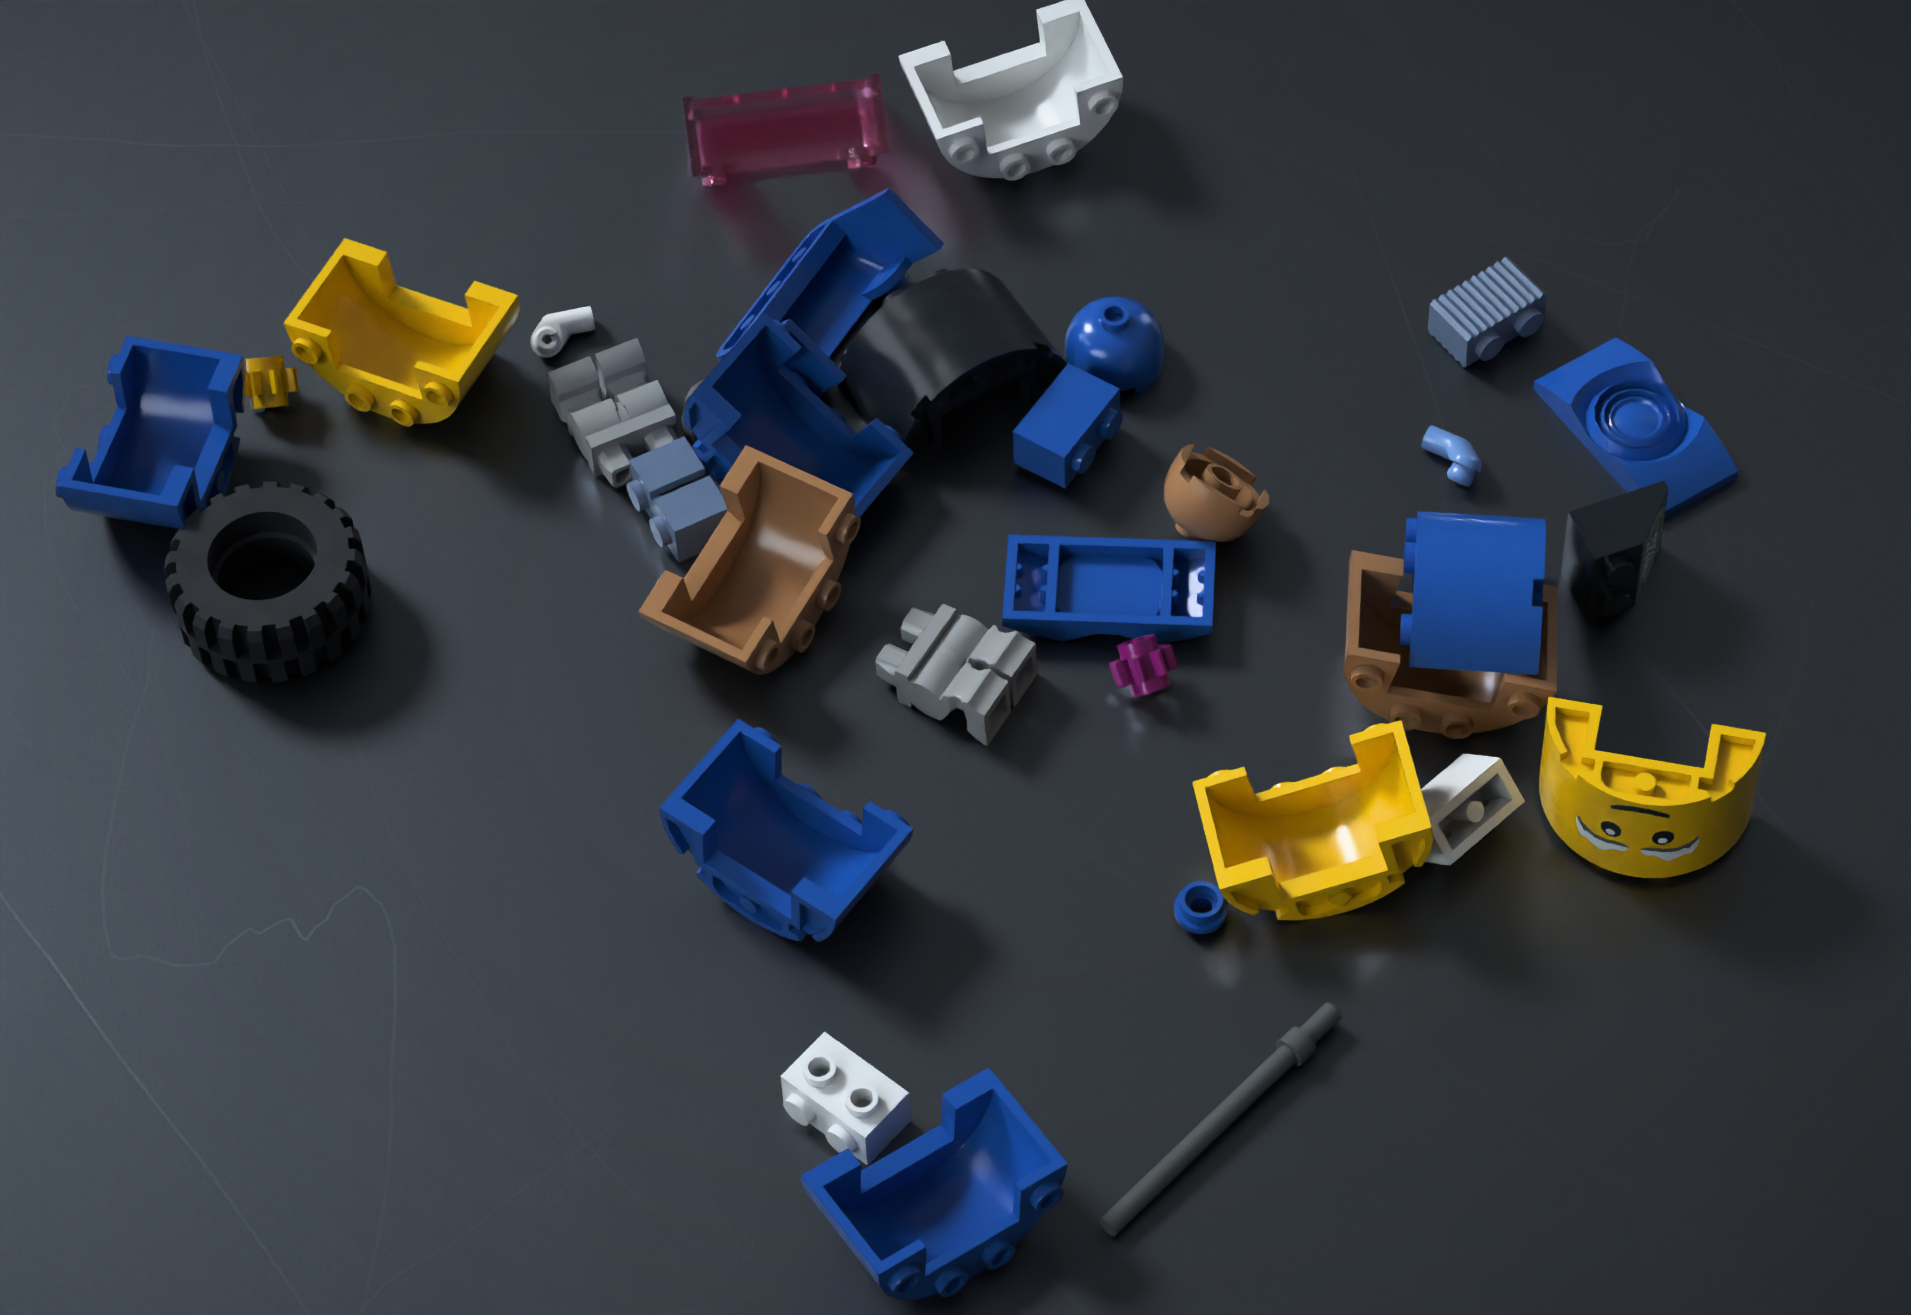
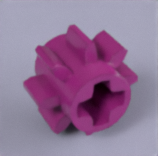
M1150 634L1117 645L1120 659L1109 662L1116 687L1130 686L1132 696L1137 697L1170 686L1167 674L1169 671L1179 668L1171 644L1158 645L1155 634Z

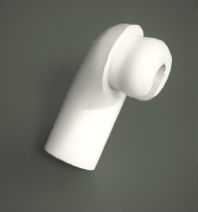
M591 306L545 315L531 336L533 351L541 357L555 356L560 352L571 335L595 330Z

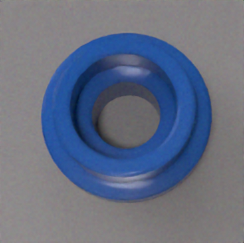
M1207 881L1192 882L1175 899V918L1179 925L1189 932L1196 934L1214 932L1226 922L1228 917V901L1213 883ZM1196 908H1206L1209 912L1197 913L1193 910Z

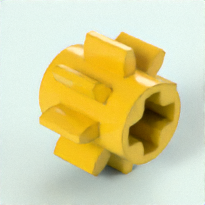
M284 355L246 359L245 397L250 396L251 409L289 406L288 392L299 391L297 367L285 368Z

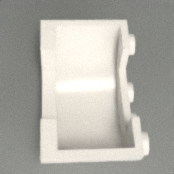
M1065 0L1037 9L1039 43L953 71L951 54L945 41L898 56L901 67L943 156L950 164L970 175L985 178H1005L1006 180L1014 181L1024 177L1026 174L1040 171L1052 165H1062L1074 158L1078 150L1088 144L1104 128L1119 106L1123 88V76L1085 0Z

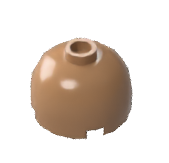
M1188 444L1180 450L1174 459L1164 483V502L1169 514L1176 522L1175 527L1177 531L1191 541L1231 542L1243 536L1255 525L1268 507L1269 494L1264 489L1259 496L1252 487L1256 477L1235 459L1210 447H1207L1202 455L1194 453L1192 450L1195 444Z

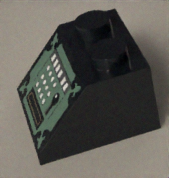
M1665 481L1568 512L1561 575L1587 621L1602 616H1615L1624 612L1627 608L1635 606L1660 552L1669 490Z

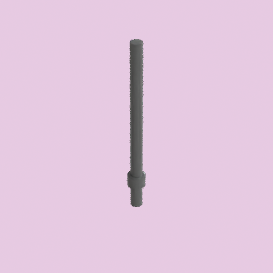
M1327 1002L1300 1028L1294 1026L1277 1041L1278 1049L1099 1219L1102 1228L1111 1236H1116L1293 1065L1301 1066L1316 1051L1315 1043L1342 1018L1338 1009Z

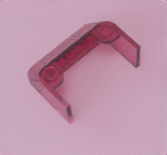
M880 73L870 74L864 79L693 99L692 96L682 97L681 104L691 177H702L703 187L731 184V174L839 160H847L848 169L876 166V156L885 155L890 152Z

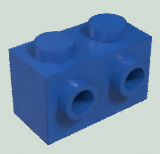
M1068 363L1014 429V463L1066 489L1078 473L1084 474L1093 462L1097 448L1105 438L1110 440L1118 432L1123 420V413L1120 411V388Z

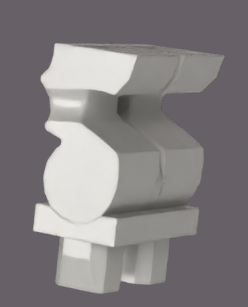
M638 338L596 353L597 371L591 357L588 356L547 372L551 402L560 420L567 423L571 436H574L581 453L588 460L594 477L603 474L615 488L632 482L629 460L678 439L676 415L670 404H668L658 380L648 383L646 360ZM600 387H601V389H602V391H603V394H604V396H605V399H606V400H604V401H602V396H601Z
M942 604L935 614L912 607L900 628L901 639L913 644L907 652L892 644L885 645L875 660L877 676L896 686L899 703L911 708L914 705L924 714L941 721L956 708L963 710L967 719V730L975 739L988 746L1010 715L1011 706L1013 708L1016 706L1038 674L1036 643L1023 637L1018 631L1004 633L999 631L996 625H993L989 630L981 622L970 616L957 615L956 609L946 604Z

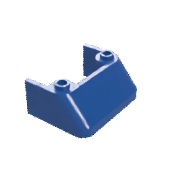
M887 188L821 222L810 231L721 345L716 357L721 361L761 314L765 312L772 319L784 324L790 331L792 338L801 346L799 351L785 362L784 365L790 371L801 375L808 383L809 389L817 397H820L828 388L841 383L845 378L846 374L829 357L870 302L883 294L888 296L896 290H901L910 279L906 272L911 265L939 251L944 243L890 188Z

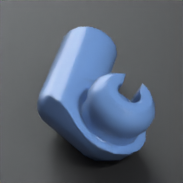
M1431 425L1427 429L1422 440V449L1452 461V466L1447 472L1448 479L1466 487L1471 486L1476 472L1480 473L1482 468V461L1472 444L1466 439Z

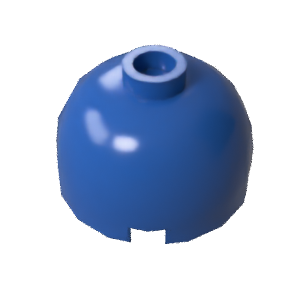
M1123 296L1099 298L1089 302L1073 317L1065 337V361L1067 364L1069 363L1120 388V391L1135 388L1136 394L1144 391L1155 382L1164 366L1162 328L1154 314L1134 299Z

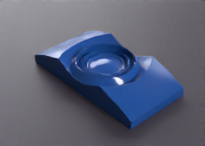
M1616 337L1534 381V391L1627 493L1665 481L1669 488L1665 518L1738 478L1739 470L1705 417L1685 407L1676 398L1652 360Z
M1008 534L1002 626L1026 634L1062 642L1094 634L1121 635L1130 639L1155 634L1157 643L1161 644L1211 634L1213 627L1216 541Z

